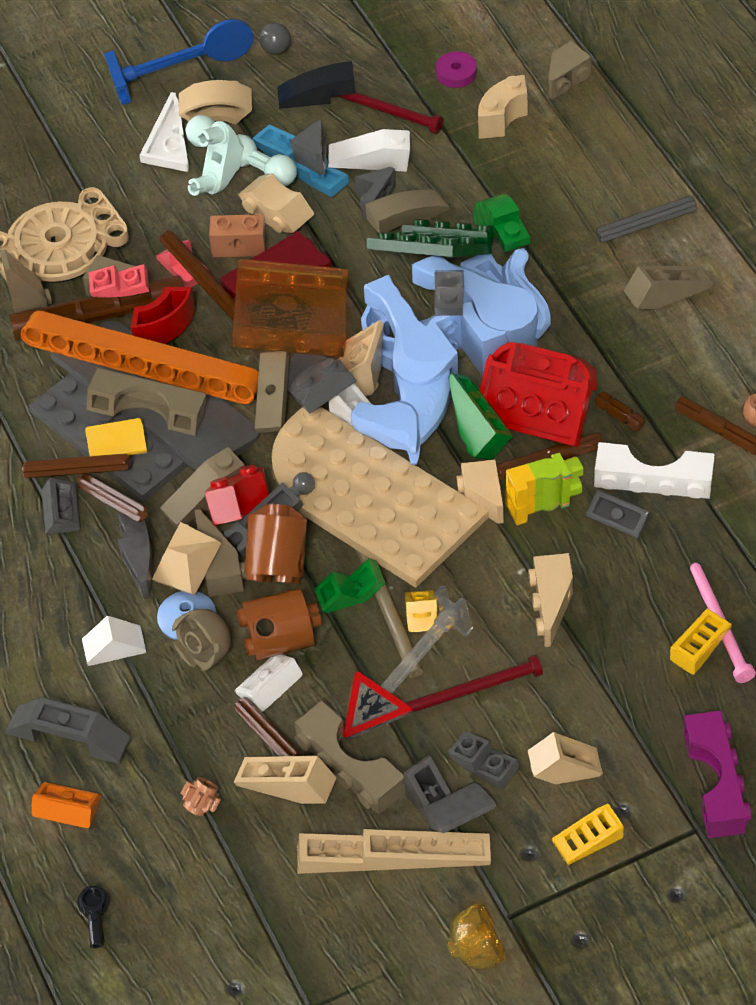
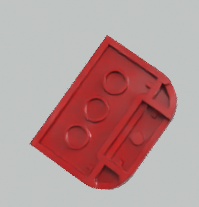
M507 342V344L499 347L493 355L489 354L485 363L479 391L508 429L579 447L591 392L597 389V372L593 366L580 357L529 344Z

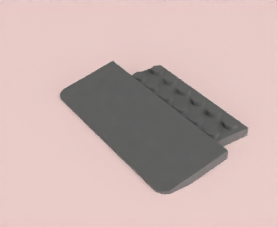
M106 321L98 325L99 327L132 335V331L118 321ZM50 352L51 359L68 371L69 374L28 405L31 414L86 457L90 456L85 432L86 427L141 418L147 452L129 455L131 460L129 470L106 473L142 502L149 499L188 466L196 471L204 461L227 447L236 456H239L260 437V433H257L255 430V423L223 399L207 394L205 414L196 436L168 430L165 419L159 413L146 408L125 409L114 417L86 410L87 389L97 368L147 380L152 379Z

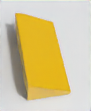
M141 418L85 428L90 456L125 453L135 455L147 452Z

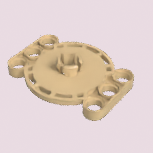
M90 187L84 189L79 194L78 203L62 201L45 203L23 213L13 223L8 234L0 231V241L3 242L0 250L5 249L41 281L56 282L69 280L84 274L97 255H104L107 245L112 247L123 246L129 240L126 223L102 191L98 188ZM89 198L98 199L97 202L92 204L85 202ZM102 214L110 215V218L106 220L97 219ZM116 230L123 232L120 236L112 237L109 235L111 232ZM51 237H55V242H51ZM0 255V273L6 280L3 263H1L2 259Z

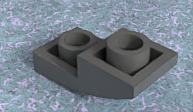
M467 731L461 735L448 751L449 757L463 768L500 789L505 787L520 768L517 759L492 749L490 741Z

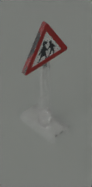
M443 585L438 588L434 594L440 614L435 618L432 627L382 685L376 684L360 672L355 673L343 732L345 740L412 714V708L392 695V693L444 632H448L453 628L466 637L473 629L465 599L460 597L456 603L450 601L447 588Z

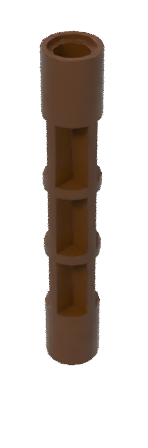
M177 275L149 282V292L123 297L90 296L9 314L15 341L22 340L21 330L35 311H44L85 323L120 317L133 313L134 307L145 306L155 301L162 294L164 287H183L181 276Z

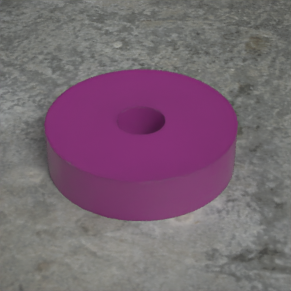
M449 52L441 56L436 62V77L441 84L447 87H464L472 83L476 78V61L467 53Z

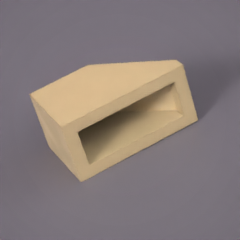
M495 459L461 463V475L456 476L458 492H463L466 498L488 510V518L496 523H504L503 502Z
M555 732L528 750L530 767L534 777L553 784L590 779L603 774L596 747Z

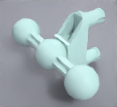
M197 115L188 121L185 130L189 142L195 147H207L202 176L190 179L188 182L191 184L188 185V191L191 195L196 196L204 192L209 194L221 192L229 184L240 167H247L249 165L264 171L265 175L273 173L285 187L294 182L297 175V167L288 155L277 154L269 157L257 151L255 142L249 136L236 135L228 124L223 121L215 122L209 116Z

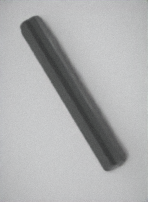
M687 196L600 226L596 229V234L600 242H606L696 210L697 204L693 196Z

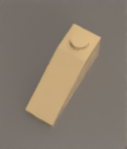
M318 756L245 757L234 783L242 788L301 804H326L336 776Z

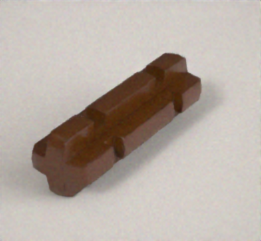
M605 391L597 395L595 405L603 411L607 409L606 413L623 424L628 423L627 426L634 431H639L644 426L645 417L637 412L632 413L633 409L616 398L612 400L613 396Z

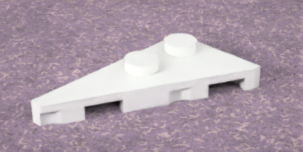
M171 92L140 153L141 163L188 172L189 165L181 116H179V101L176 93Z

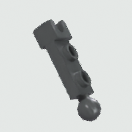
M300 472L293 478V486L290 489L282 482L249 514L254 513L267 504L288 505L298 511L304 505L298 496L300 494L307 495L315 488L314 477L307 472ZM249 514L240 522L237 520L224 532V537L232 546L239 544L237 550L244 559L246 556Z

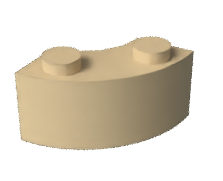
M524 75L509 76L492 86L484 94L478 108L479 139L503 137L510 122L518 117L528 115L527 87Z
M210 80L194 83L179 93V116L187 121L194 116L205 115L214 121H227L236 125L252 111V90L238 81Z
M273 173L259 176L238 194L247 212L251 214H264L265 223L278 233H294L315 214L301 192H294L286 188Z

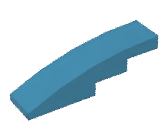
M269 124L252 138L256 146L267 156L272 157L277 154L288 155L295 162L290 141L296 136ZM327 158L326 174L322 175L295 162L297 167L296 177L330 197H333L350 183L348 174L328 167Z

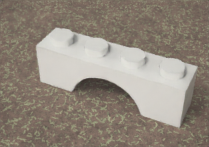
M599 442L595 464L594 487L607 490L618 489L636 493L648 492L666 496L678 495L710 499L714 453L685 451L672 464L650 466L634 458L628 445Z

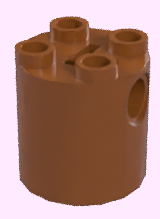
M267 504L254 513L249 514L244 574H247L246 580L271 582V577H275V582L300 584V578H303L307 519L291 506Z
M300 588L241 602L242 608L236 610L240 628L246 626L248 638L243 639L247 656L254 655L256 661L313 647L315 642L312 628L322 626L316 602L306 605ZM259 620H265L269 623L270 632L267 636H261L257 633L256 625Z

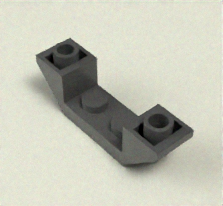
M42 697L19 705L6 729L8 735L34 742L41 731L88 744L91 757L119 765L131 740L127 733L98 712Z

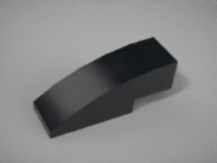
M352 61L335 63L310 70L278 86L279 109L330 104V96L355 94Z

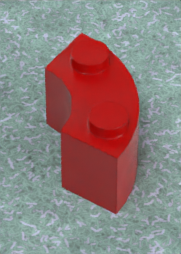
M164 287L162 294L155 301L145 306L134 307L131 324L132 335L162 344L178 337L189 326L195 313L192 287Z
M248 465L240 468L239 474L210 481V487L205 491V496L213 526L242 519L271 493L264 466L257 468L256 465Z

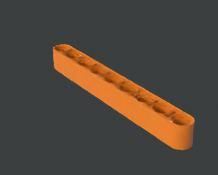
M35 311L21 330V338L29 346L181 388L206 393L207 395L236 403L249 404L257 394L259 372L256 369L44 311Z

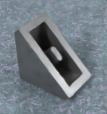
M431 756L425 757L403 773L405 796L424 816L425 806L451 794Z

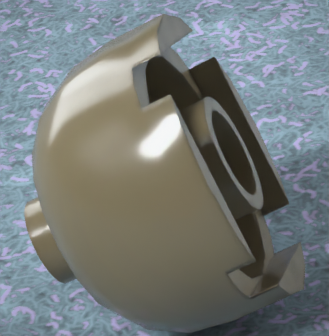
M210 609L191 610L175 619L172 625V632L176 630L177 639L173 641L174 646L180 657L193 668L197 664L202 668L201 670L205 671L225 658L231 646V635L227 623L220 615Z

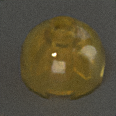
M482 903L472 904L455 916L449 928L451 939L446 941L451 956L454 959L459 957L464 965L474 970L493 968L506 961L502 939L497 941L492 927L495 923Z

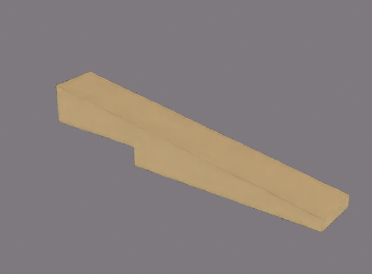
M364 829L363 836L299 833L297 845V874L484 866L491 863L489 833H441Z

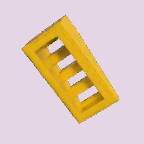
M707 608L670 647V660L694 675L730 630L732 624ZM707 622L708 624L716 628L717 631L714 632L704 625ZM700 632L709 639H704L703 637L699 636L698 633ZM693 642L694 644L699 646L700 649L695 648L690 643Z
M607 803L553 837L552 841L566 863L570 865L622 839L624 827ZM602 823H606V825L608 826L607 830ZM595 828L599 835L595 837L590 829ZM580 834L584 835L588 841L584 844L579 837ZM571 839L577 847L575 851L567 843L568 840Z

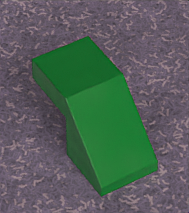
M368 558L350 576L332 571L314 590L322 611L330 613L367 602L386 583L377 561Z

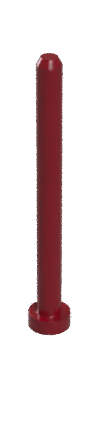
M358 92L337 96L429 127V131L438 134L443 126L442 116L434 115L429 117Z
M537 655L528 657L529 662L406 702L412 710L405 713V715L532 673L534 677L541 676L543 671Z

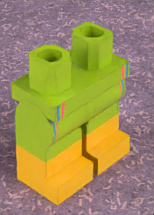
M556 453L551 458L506 470L507 488L505 504L516 526L526 523L528 515L537 511L554 510L559 505L561 508L568 507L570 505V497L582 493V484L579 476L583 475V466L577 456L563 460L561 454Z

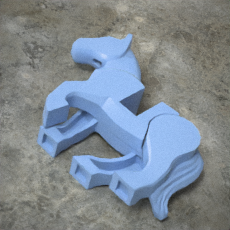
M524 248L516 249L503 267L496 263L491 254L477 255L461 262V267L448 262L442 256L436 255L412 264V282L430 290H435V270H464L463 315H433L428 319L419 321L411 306L401 296L389 274L364 286V299L367 307L361 317L362 330L378 320L384 323L381 366L392 371L395 393L398 394L400 400L384 405H373L365 402L358 403L351 412V423L356 431L379 441L389 449L405 450L408 452L411 465H417L421 444L438 428L447 412L451 399L448 376L451 373L458 374V355L456 350L462 348L483 376L489 354L493 355L499 347L507 344V342L537 346L538 339L551 325V315L543 296L528 281L525 275L524 268L528 260V252ZM389 324L391 326L395 338L387 337L390 334Z

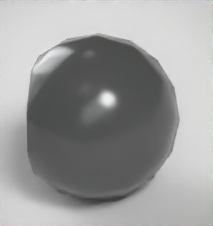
M269 23L262 28L259 42L267 53L273 55L281 54L289 47L291 35L284 25Z

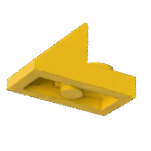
M434 590L405 592L408 631L437 630V605Z

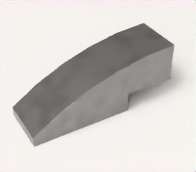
M120 513L117 514L121 534L124 537L118 540L121 558L143 599H146L150 596L153 581V557L145 520L137 522L127 515Z

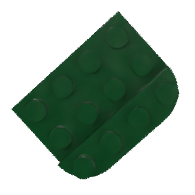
M414 219L413 225H402V231H396L395 236L394 233L379 232L378 237L367 238V249L447 257L491 254L493 225H477V229H473L471 223H455V227H450L449 221H434V225H429V220Z

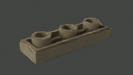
M287 350L260 353L255 430L257 433L280 431L285 424L290 354Z

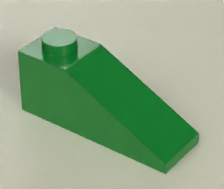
M451 373L448 379L460 438L466 444V450L472 457L493 460L513 435L471 378Z

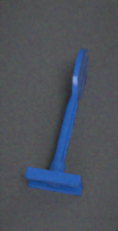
M230 19L214 25L207 32L202 44L134 67L130 65L122 68L114 50L104 53L121 104L124 105L131 102L128 82L137 80L139 76L204 54H208L209 57L217 61L235 60L243 56L250 49L253 43V32L244 21Z

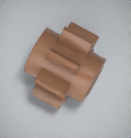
M198 777L193 783L187 780L180 793L185 801L183 806L189 812L198 816H204L208 811L215 812L221 801L218 798L219 794L216 793L218 786L203 777Z

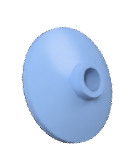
M183 591L172 594L163 601L158 610L157 620L161 631L169 638L176 640V630L172 632V625L175 619L194 609H210L216 612L213 601L207 595L198 591L195 596Z

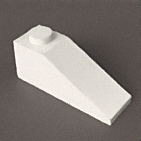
M382 129L330 144L328 148V167L380 170L393 167L395 171L407 172L410 153V131Z

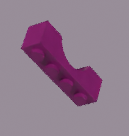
M721 710L684 715L683 734L689 758L708 764L714 769L720 780L713 790L703 795L702 816L708 839L745 834L747 821H751V810L749 802H743L742 794L745 792L742 775L736 774L735 767L738 766L736 749L730 748L728 740L732 738L729 722L723 721Z

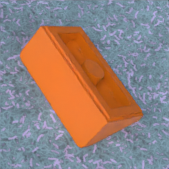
M43 782L32 796L31 814L37 818L89 828L97 812L102 795Z

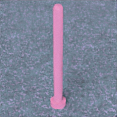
M693 563L690 571L707 608L726 620L701 565ZM730 629L722 641L735 667L733 676L736 682L745 683L753 679L756 672L751 664H746Z

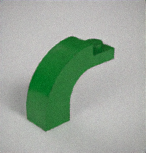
M500 194L475 203L473 223L476 229L477 225H493V238L497 237L504 252L530 244V236L519 218V209L507 194Z

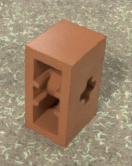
M264 214L210 216L209 239L212 257L257 256L266 250L267 235Z

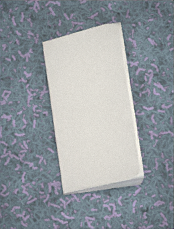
M283 654L269 658L239 685L235 692L241 698L248 697L263 712L302 677V671L294 658Z

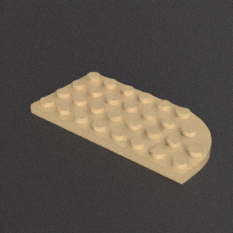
M302 407L283 425L275 439L272 450V473L277 485L279 486L283 482L290 489L293 486V478L300 472H307L315 479L313 491L307 495L300 494L298 496L304 505L297 512L360 553L376 560L379 565L415 588L488 519V510L416 465H411L408 460L371 437L356 431L353 426L322 407H319L310 414Z

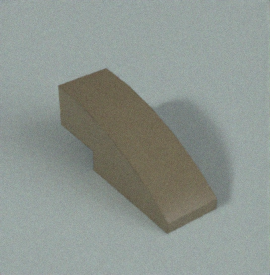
M425 189L399 192L365 204L366 219L378 233L389 232L397 227L402 229V225H413L414 219L429 220L449 210V206L435 190Z

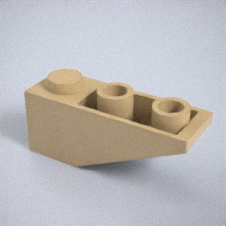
M569 553L533 557V569H528L530 587H536V593H532L533 610L540 613V618H536L537 635H543L545 647L552 645L573 594V575Z

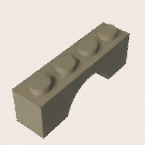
M97 368L87 389L86 410L114 417L125 409L146 408L159 413L165 419L168 430L196 436L205 414L206 393Z
M320 701L294 722L297 744L304 751L309 750L315 756H318L336 775L338 782L345 789L350 788L357 794L358 800L365 808H372L380 815L405 794L404 775L386 758L361 761L351 758L342 751L340 743L344 737L343 720L323 701Z

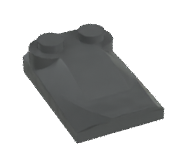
M305 347L289 359L287 393L309 414L357 382L342 360H335L330 355Z

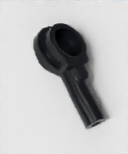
M89 886L80 893L77 904L80 912L88 917L90 947L97 949L103 946L101 915L109 907V897L104 889L97 886Z

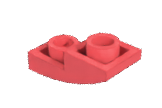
M142 264L117 271L116 267L112 265L89 272L90 294L92 297H123L149 292L147 269Z

